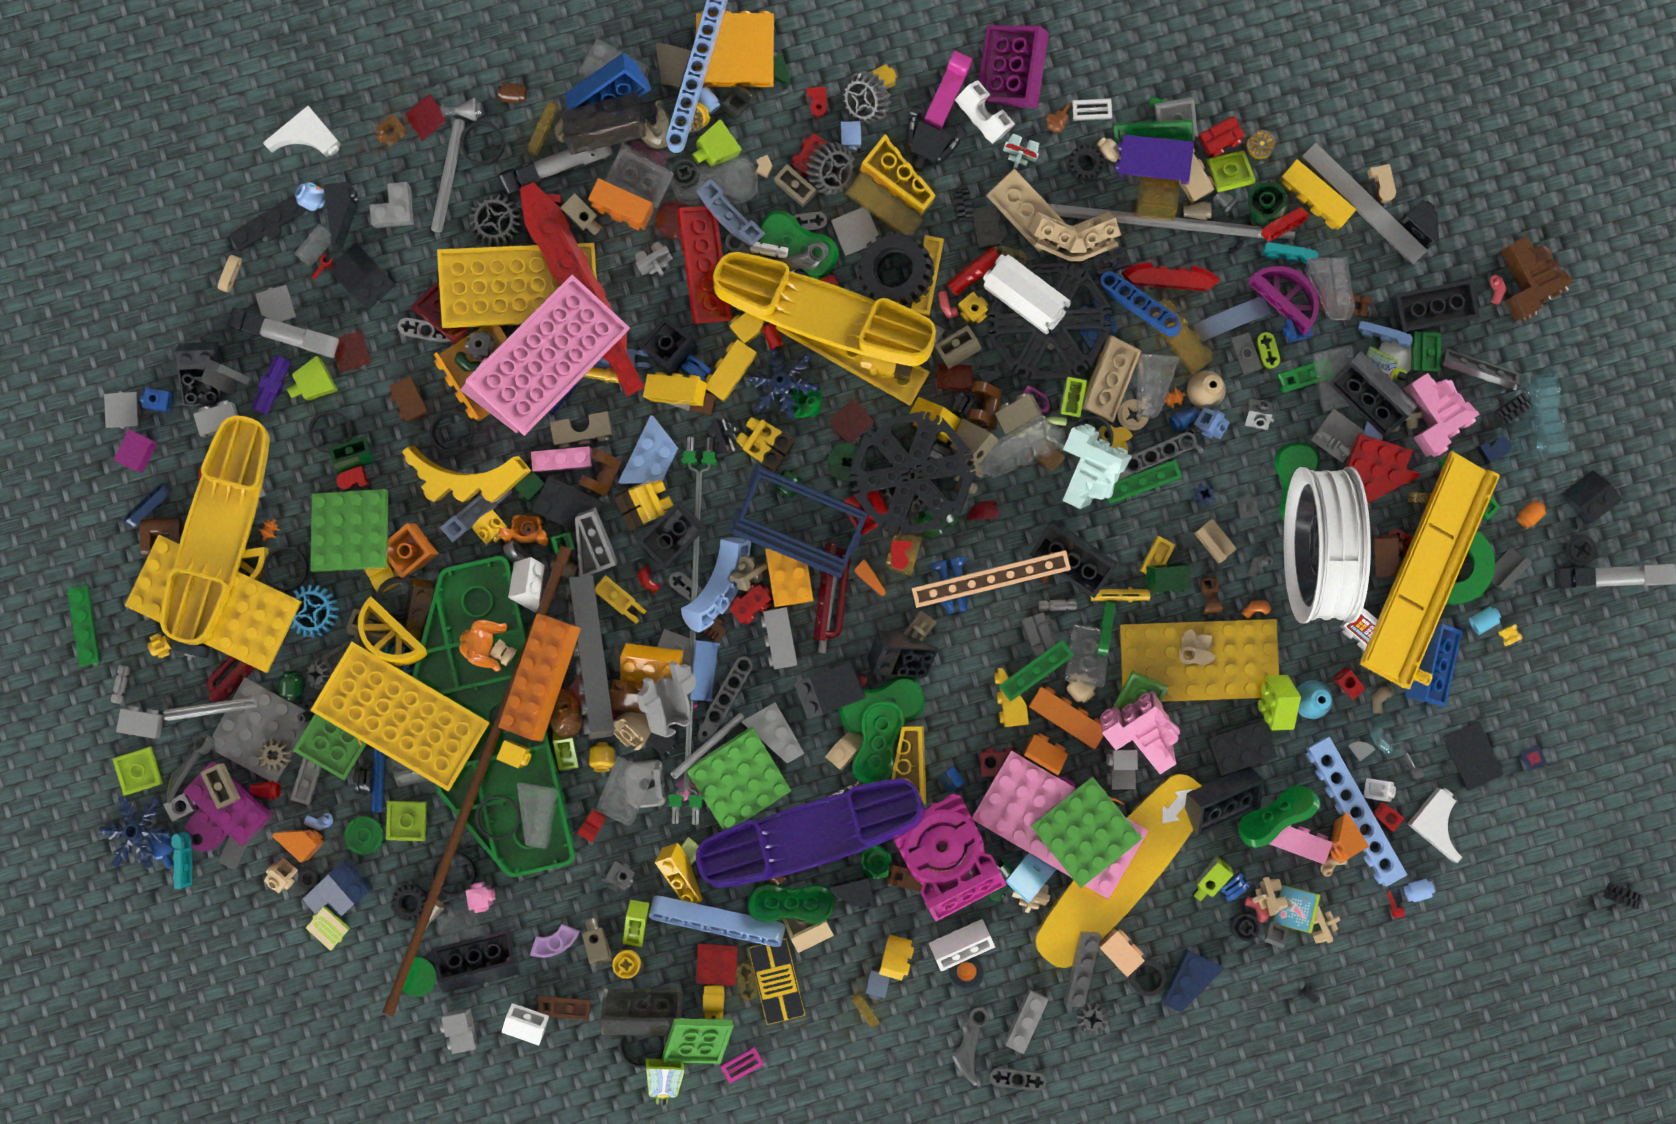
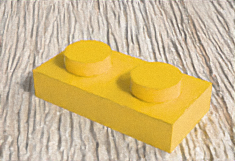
M1156 536L1139 571L1146 574V566L1166 564L1175 544L1160 536Z

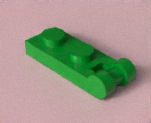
M1324 358L1287 371L1278 372L1276 376L1277 380H1280L1281 393H1285L1332 378L1334 374L1330 359ZM1292 376L1294 382L1289 384L1287 378Z

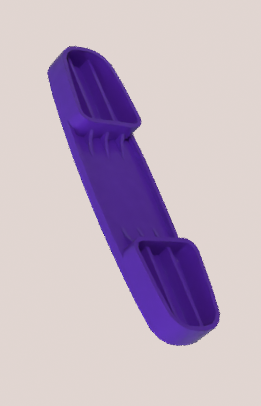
M900 778L856 786L846 793L806 803L757 821L747 820L702 841L696 852L698 871L701 877L710 885L724 888L768 880L820 866L874 847L917 827L924 816L922 797L915 785L909 780Z

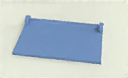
M695 640L692 674L695 675L696 685L694 690L689 693V699L713 702L712 695L717 649L720 643Z

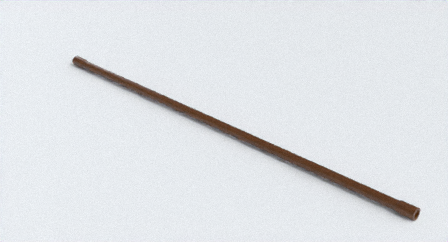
M560 546L550 578L393 988L383 1008L382 1013L394 1016L407 976L502 731V728L498 726L536 615L546 616L562 571L572 551L569 548Z

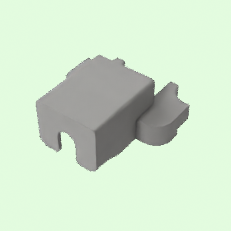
M674 661L669 663L672 678L665 676L654 683L653 679L646 677L643 679L641 691L636 694L640 710L646 713L650 732L663 737H670L676 733L675 730L668 728L670 725L678 724L685 727L692 722L687 695L695 688V675L691 673L689 665L683 664L679 666Z

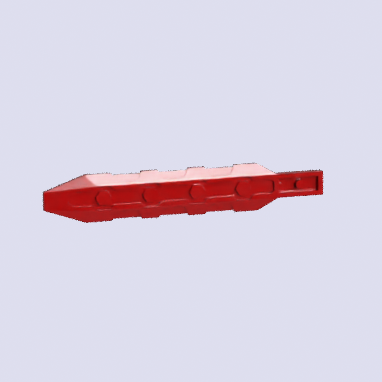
M533 182L520 188L525 226L534 243H537L552 277L561 286L573 275L613 312L605 297V291L601 284L597 282L587 263L588 259L569 229L570 225L560 207ZM626 333L602 358L609 362L623 391L628 397L644 389L645 386L626 353Z

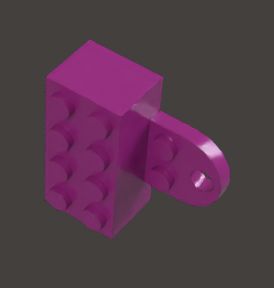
M211 762L203 771L220 763ZM201 773L183 791L200 807L188 820L184 830L190 833L191 847L197 851L214 850L228 836L234 839L240 846L246 845L271 820L274 814L254 795H251L230 773L229 775L241 799L223 808L217 809ZM196 833L200 834L203 838L200 845L195 844L193 841Z

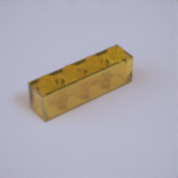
M868 173L857 174L845 191V194L895 232L899 231L905 235H913L923 221L919 217L921 214L914 208H907L904 205L905 202L898 196L894 198L890 195V190L881 184L878 186L874 183V178Z
M1164 298L1159 303L1178 316L1181 330L1174 337L1166 336L1156 328L1155 330L1193 376L1213 360V353L1207 346H1203L1199 340L1201 338L1194 330L1191 331L1188 328L1187 320L1182 315L1179 317L1175 312V305L1170 300L1167 301ZM1156 312L1151 316H1158L1160 313ZM1169 323L1167 327H1172L1175 323Z

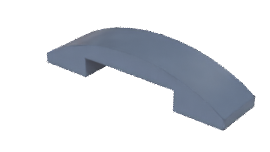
M711 178L697 190L699 197L713 216L730 233L745 244L752 247L765 235L752 220L748 222L722 196L724 191Z
M1261 296L1192 325L1199 343H1202L1236 327L1271 314L1266 300Z
M509 490L502 498L495 502L487 501L480 494L456 516L454 515L443 524L440 529L452 542H455L471 530V527L481 516L499 506L512 493V490Z

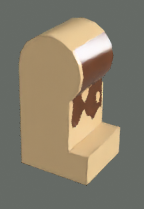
M1390 164L1370 168L1367 173L1369 179H1375L1377 200L1380 203L1390 202L1396 195Z

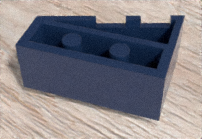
M1186 948L1160 1002L1181 1013L1222 972L1224 967Z

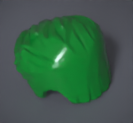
M876 845L863 851L861 866L866 876L872 879H880L889 875L892 858L885 848Z

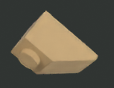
M849 731L825 757L843 771L861 748L863 737L860 734H854Z

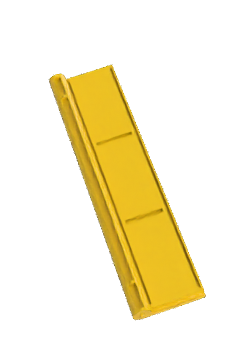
M1449 452L1359 663L1360 665L1402 688H1411L1500 477L1498 473L1484 470L1455 452Z

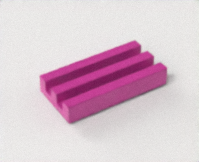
M754 1046L720 1065L730 1084L764 1065V1062ZM752 1053L754 1054L753 1057L745 1060L744 1062L736 1065L735 1067L729 1070L726 1069V1067L734 1064L735 1062L743 1059L744 1057ZM757 1059L758 1063L730 1077L729 1074Z

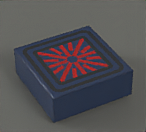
M1539 745L1519 753L1528 771L1547 763Z

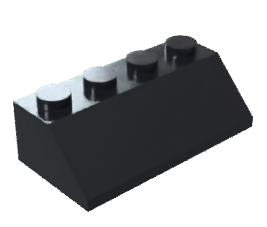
M1362 351L1354 356L1328 383L1384 437L1406 420L1418 406Z
M1052 519L1029 555L1035 558L1066 550L1071 570L1057 574L1095 598L1117 567L1118 562Z
M1247 767L1186 794L1185 809L1195 834L1199 836L1260 809L1264 779L1254 769Z
M510 929L433 948L437 984L443 993L520 974L518 958Z

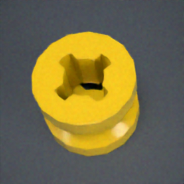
M1516 624L1498 631V634L1504 639V646L1515 643L1523 638L1518 633Z

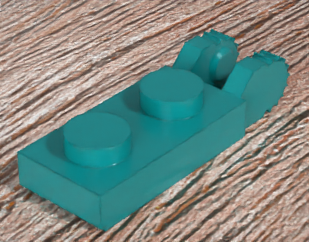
M1267 242L1262 249V256H1267L1268 259L1282 258L1288 262L1300 261L1303 265L1312 266L1319 257L1318 252L1312 249Z
M187 831L174 834L171 839V845L174 848V889H182L192 885L191 835Z

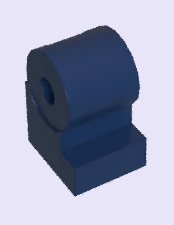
M1499 438L1494 440L1490 446L1486 442L1476 448L1484 462L1489 464L1507 454L1511 449V443L1506 438Z

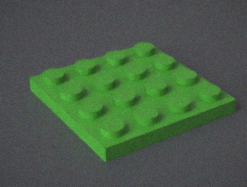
M378 489L312 494L310 571L323 572L387 568L388 490Z
M752 726L686 770L697 790L704 797V801L722 830L748 820L791 792V789Z
M1093 776L1031 825L1032 829L1080 888L1143 839Z

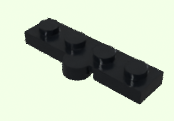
M295 194L229 234L240 252L266 236L271 239H277L281 235L280 226H284L307 212L305 207L297 203Z

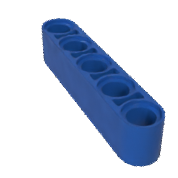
M1108 271L1101 276L1100 281L1103 290L1108 296L1166 336L1174 337L1180 333L1181 327L1176 314L1116 273ZM1108 282H1114L1112 285H1107ZM1130 292L1128 295L1122 296V293ZM1144 302L1142 306H1137L1138 303ZM1153 313H1160L1158 316H1151ZM1169 323H1175L1174 326L1167 327Z

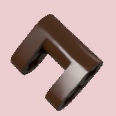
M974 381L971 393L983 399L982 410L969 409L967 421L985 430H995L998 421L995 413L999 411L1002 391L989 383Z
M594 448L590 457L602 463L594 480L582 475L578 484L606 497L622 461Z
M181 517L141 520L139 531L142 556H149L154 545V536L169 535L170 540L180 543L183 533Z

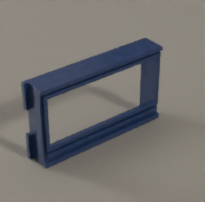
M755 464L747 483V487L750 488L742 508H737L728 530H731L732 534L841 578L850 555H854L862 534L860 532L868 516L867 511ZM760 477L860 518L844 558L842 559L744 518Z

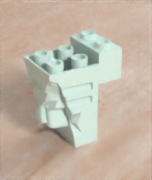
M1089 424L1072 428L1063 450L1080 457L1063 498L1064 502L1079 509L1090 505L1093 498L1104 499L1112 497L1114 484L1118 481L1120 473L1124 472L1132 457L1123 448L1117 447L1115 449L1109 446L1110 443L1103 439L1098 441L1100 433L1095 431L1096 428Z

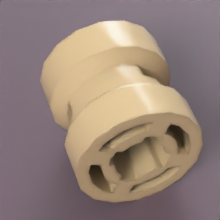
M499 639L489 656L493 659H499L501 664L507 666L517 650L506 646L505 642Z

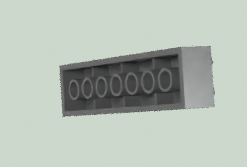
M593 575L571 577L568 584H565L566 600H570L567 611L568 618L573 621L571 625L581 628L573 655L578 658L575 670L576 676H580V680H578L579 696L583 695V700L580 703L581 714L586 716L583 723L584 735L588 734L589 739L612 737L614 724Z

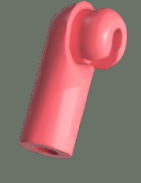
M1493 275L1490 278V284L1494 291L1491 302L1500 305L1506 292V285L1500 276Z
M947 291L939 292L940 307L946 317L949 319L958 317L957 307L950 308Z
M1247 896L1244 905L1254 908L1257 912L1256 919L1261 923L1265 922L1269 918L1268 909H1261L1259 903H1253V898Z

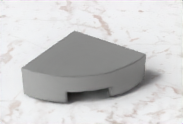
M1353 742L1347 745L1358 761H1362L1376 750L1372 745L1365 742Z

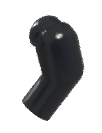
M308 699L305 702L308 704L305 705L307 711L297 716L300 723L312 719L315 713L310 710L316 700Z

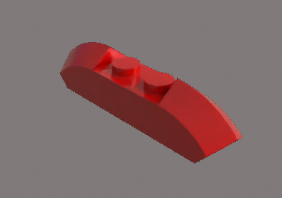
M1145 262L1133 265L1121 272L1125 280L1130 284L1143 287L1209 291L1220 281L1212 272L1192 265L1190 271L1182 267L1168 270L1166 266H1156V269H1153L1152 262Z

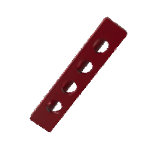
M825 543V552L841 556L842 559L844 558L845 549L837 548L836 543ZM850 557L840 578L833 631H827L833 575L821 571L813 640L825 641L826 639H834L842 631Z
M229 656L208 678L206 683L207 689L210 692L208 698L214 703L225 701L242 683L243 679L247 678L256 668L241 662L216 688L214 686L216 680L237 660Z

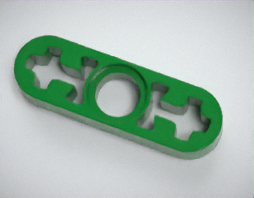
M1105 601L1097 654H1108L1115 612V603Z

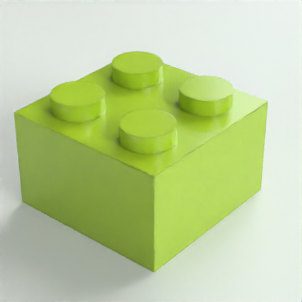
M1288 675L1265 676L1264 683L1261 685L1262 695L1261 700L1258 701V710L1264 716L1265 722L1268 723L1271 730H1294L1301 700L1299 692Z

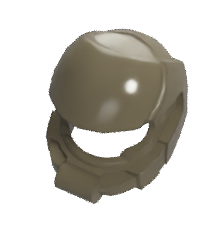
M658 100L655 103L658 109L656 124L653 126L647 118L642 116L638 128L640 138L647 145L656 149L668 146L666 136L671 123V118L664 107V103Z

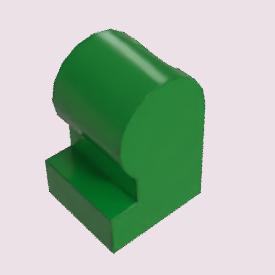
M570 532L550 538L554 555L558 554L560 546L571 550L575 549Z

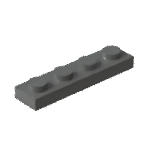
M1447 348L1443 353L1442 365L1451 370H1457L1469 376H1475L1487 382L1499 384L1504 388L1517 390L1519 386L1520 373Z
M1080 931L1063 1002L1066 1007L1085 1006L1101 940V935L1098 932Z

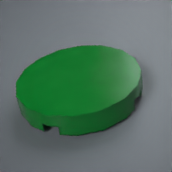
M359 816L351 820L344 832L346 845L353 853L359 855H368L377 851L384 840V829L381 823L370 816Z
M423 957L414 958L403 987V991L413 997L423 996L434 988L437 981L436 970L428 959Z

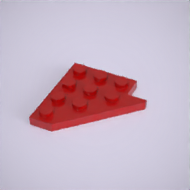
M1358 432L1345 467H1353L1359 473L1366 493L1367 503L1420 476V473L1406 468L1413 450Z

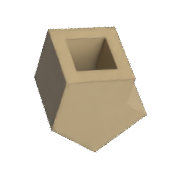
M765 155L756 160L758 164L756 173L768 178L773 165L768 155Z

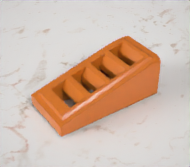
M864 559L854 569V573L883 597L886 594L885 589Z

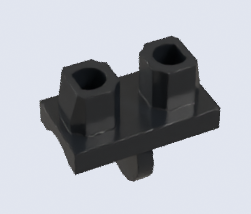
M1126 246L1092 257L1098 276L1108 271L1113 272L1132 266Z
M727 418L712 420V425L707 428V431L711 438H718L719 442L714 445L715 453L737 452L738 447L735 442L737 437L735 434L740 432L739 427L733 428L731 422L727 421Z

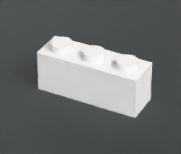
M983 919L929 943L941 971L995 948Z

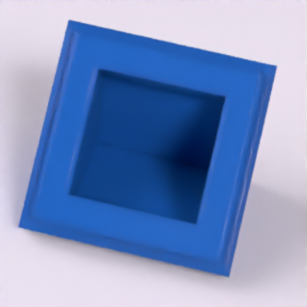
M954 766L938 777L949 793L965 782Z

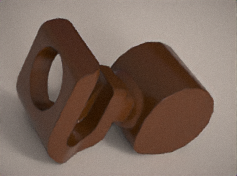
M1217 577L1200 578L1201 595L1206 597L1207 602L1204 610H1202V614L1222 612V605L1216 597V594L1219 593Z

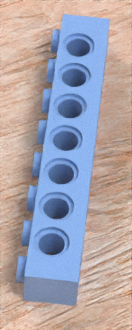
M1326 736L1306 747V756L1311 764H1315L1317 768L1315 772L1321 781L1324 780L1327 785L1325 787L1327 794L1336 801L1335 808L1340 815L1348 812L1351 816L1350 810L1353 807H1357L1359 813L1354 818L1351 816L1359 831L1363 824L1368 826V832L1363 835L1369 845L1368 848L1363 850L1366 855L1364 860L1376 872L1373 875L1378 884L1382 883L1384 886H1389L1407 876L1331 738ZM1324 755H1327L1330 759L1329 764L1326 766L1321 763V758ZM1334 772L1339 774V780L1336 783L1331 781V775ZM1346 789L1349 792V797L1346 800H1342L1340 794ZM1373 841H1376L1378 844V849L1372 852L1370 850V844ZM1385 858L1388 865L1385 869H1381L1379 863Z

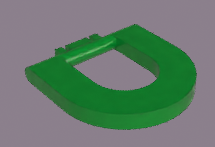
M1478 530L1468 550L1472 561L1471 572L1463 582L1454 583L1446 602L1448 605H1458L1474 600L1488 588L1495 571L1494 553L1487 539Z

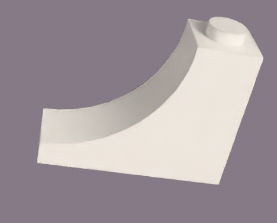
M309 106L304 108L263 142L271 152L290 144H305L316 148L326 157L336 154L341 146L339 141Z
M1436 788L1407 825L1452 862L1458 863L1462 856L1453 847L1448 834V818L1456 800L1452 798L1453 794L1446 788L1443 790Z

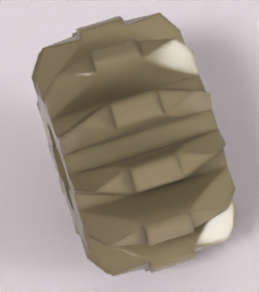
M271 738L270 744L267 741L263 742L265 749H258L263 755L257 758L264 759L260 765L262 767L267 765V771H271L274 768L275 772H278L280 767L283 769L287 767L285 762H291V759L286 756L292 754V751L285 750L289 744L282 745V739H278L276 742L274 738ZM272 751L278 752V755H276L278 756V758L272 759Z

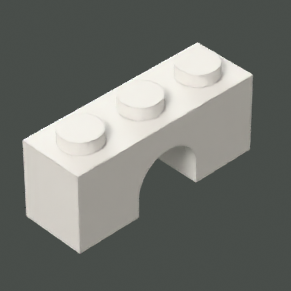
M977 80L968 85L955 101L970 117L973 124L981 130L985 138L993 144L1001 139L1015 123L1004 110L994 115L988 113L985 108V100L990 94Z

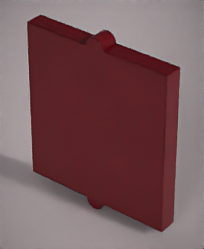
M428 94L405 114L412 125L411 128L415 129L422 141L447 121L440 110L441 107L436 104L431 94Z

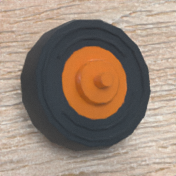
M972 957L950 967L949 978L952 984L959 990L972 991L982 983L984 967L977 958Z

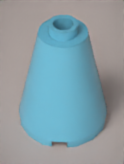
M1309 680L1301 683L1296 688L1301 696L1298 713L1308 719H1318L1325 716L1331 709L1333 702L1332 693L1324 683L1317 680Z

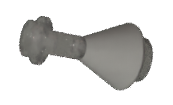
M475 98L458 107H444V104L440 106L444 116L461 115L473 121H477L478 117H482L481 101L476 102Z

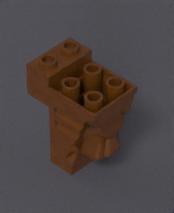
M1528 236L1500 251L1521 291L1504 301L1515 322L1520 319L1524 322L1538 315L1537 310L1543 308L1542 303L1568 291V286L1574 283L1564 269L1560 270L1559 264L1553 259L1550 247L1542 245L1534 248Z

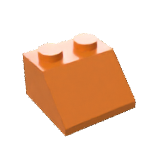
M406 523L388 539L387 560L401 578H405L426 566L439 554L417 524Z
M1041 733L1038 735L1033 734L1021 754L1050 772L1059 775L1068 756L1065 753L1066 748L1058 743L1055 745L1048 743L1049 738Z
M1348 812L1335 820L1331 837L1333 844L1330 853L1333 859L1341 864L1368 848L1369 845Z
M310 829L280 831L272 835L276 841L301 863L308 861L325 843L321 840L323 837L319 832Z

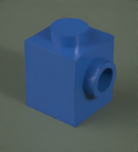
M145 388V392L141 395L143 408L171 412L173 393Z

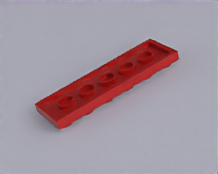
M706 206L678 208L677 215L693 324L731 321L730 304L718 298L715 294L713 283L715 268L723 257L718 220Z

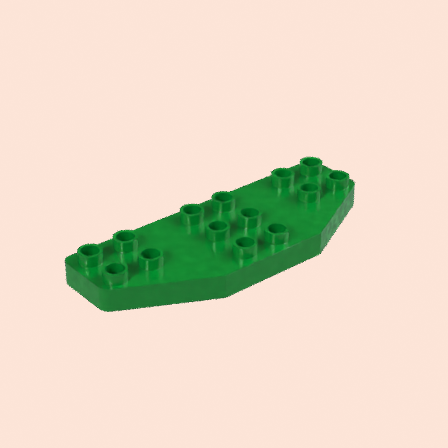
M502 556L448 567L440 572L421 644L426 649L427 656L416 662L412 675L415 679L490 722L451 789L447 791L436 784L438 794L457 817L527 638L521 606L519 603L508 598L513 572L510 561ZM487 620L498 624H507L504 633L493 634L492 649L500 639L505 642L506 646L513 647L517 651L507 666L501 664L499 659H495L500 663V671L495 672L493 668L474 665L461 654L459 649L461 644L460 636L466 630L471 629L473 622ZM548 727L543 741L530 740L502 729L465 825L503 872L511 877H519L566 866L576 858L575 845ZM504 740H511L531 749L530 754H532L528 765L516 768L496 759ZM494 795H503L511 798L520 810L521 819L518 828L512 835L503 839L486 837L479 831L476 825L475 815L478 806L483 800ZM492 798L482 806L479 813V821L484 831L497 837L505 836L514 829L517 822V813L514 806L508 800Z

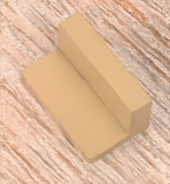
M1213 519L1194 533L1218 564L1236 550V547Z

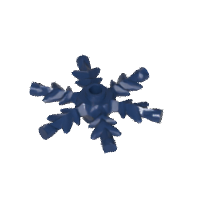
M774 348L771 350L774 360H769V363L774 366L771 369L776 371L777 374L771 378L769 373L765 376L759 371L758 376L747 374L746 380L748 382H756L754 387L764 384L763 388L769 384L772 386L771 391L764 392L767 395L757 398V400L761 401L754 407L758 413L762 411L765 405L768 409L771 405V400L775 401V395L780 393L782 398L779 402H783L781 411L786 409L787 417L793 418L795 413L792 406H797V403L791 399L795 396L789 394L793 388L798 393L801 390L804 394H808V390L818 392L820 385L810 383L812 379L802 381L803 378H800L798 381L794 380L795 374H802L800 370L808 368V365L805 364L812 358L808 352L801 360L797 357L794 366L790 365L791 370L785 372L783 370L786 366V363L783 364L785 355L780 357L779 349Z
M122 796L118 800L123 809L118 811L126 816L122 819L128 821V825L123 828L119 823L117 827L111 822V828H99V834L109 835V840L116 836L118 840L122 835L126 838L125 843L119 844L121 848L114 851V854L118 855L111 864L118 868L122 859L126 862L128 852H132L131 846L135 844L138 846L136 853L139 852L138 862L140 863L143 860L146 869L152 868L153 863L149 856H153V853L146 849L149 845L144 844V839L149 837L153 841L154 837L158 842H162L161 837L172 838L173 831L162 830L164 825H160L157 828L153 825L150 829H147L145 826L146 822L152 821L150 817L158 813L154 809L160 803L159 799L154 797L149 806L145 803L144 813L140 811L141 819L135 820L136 811L132 813L133 802L128 805L126 796Z

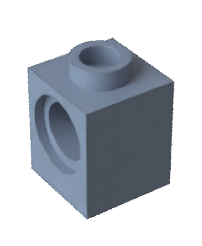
M871 968L866 994H869V998L880 1000L881 997L885 998L890 977L880 975V970Z

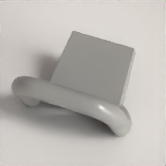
M652 759L631 763L625 771L627 798L630 804L636 808L664 805L666 802V791L661 761ZM644 778L654 779L655 787L648 790L641 789L639 784Z

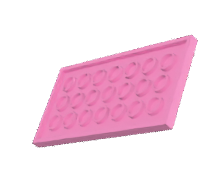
M571 275L466 379V383L525 436L629 331L630 327L577 278Z
M1011 750L973 814L972 819L1070 876L1032 829L1031 825L1077 788ZM1127 818L1144 839L1148 830ZM1143 839L1085 886L1109 899Z

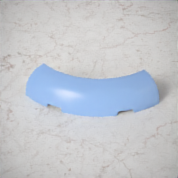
M737 537L720 539L719 554L711 578L699 596L690 604L681 608L682 617L690 629L696 632L707 629L714 624L713 620L719 614H724L738 592L736 581H730L729 575L738 570L739 559L742 556H749L751 541Z

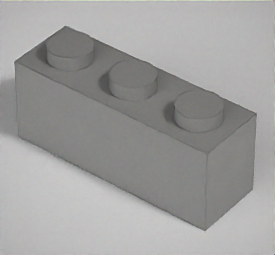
M787 607L764 611V616H761L762 627L767 628L768 635L764 636L766 647L771 649V654L768 655L769 665L774 666V670L797 666Z
M1028 989L1004 1042L1007 1047L1022 1054L1025 1053L1048 1002L1046 996Z

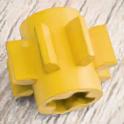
M156 634L150 637L151 642L147 643V646L152 656L158 655L159 658H163L170 654L168 650L172 648V644L167 635Z

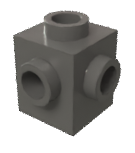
M477 331L476 334L471 333L465 345L468 353L473 359L477 360L488 358L495 348L493 339L488 336L487 332ZM477 341L482 342V346L479 348L476 347Z
M1249 399L1245 412V426L1268 430L1269 424L1273 423L1275 419L1273 403Z
M611 861L608 863L600 879L608 883L610 889L618 892L619 890L630 888L634 881L632 877L635 872L631 871V867L626 863L620 862L619 864L616 861Z

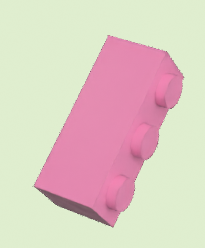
M588 446L531 452L532 471L534 473L593 468V459L590 457L592 449Z
M1290 825L1282 830L1269 844L1325 865L1333 842L1328 841L1329 837L1317 833L1314 836L1309 834L1310 830L1299 826L1298 829H1295Z

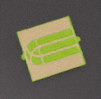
M323 906L318 914L313 915V920L306 927L330 951L339 942L343 941L344 935L350 929L326 906Z

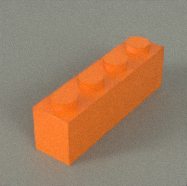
M1048 686L1045 688L1039 687L1027 707L1092 749H1096L1104 736L1102 734L1101 720L1097 718L1092 720L1088 717L1089 713L1080 707L1075 709L1071 706L1072 702L1063 696L1061 699L1054 695L1056 692Z

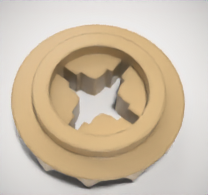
M1131 399L1125 401L1120 406L1117 417L1123 427L1135 431L1146 425L1149 419V411L1143 402ZM1128 408L1132 412L1140 410L1136 415L1137 421L1133 418L1127 420L1130 415Z

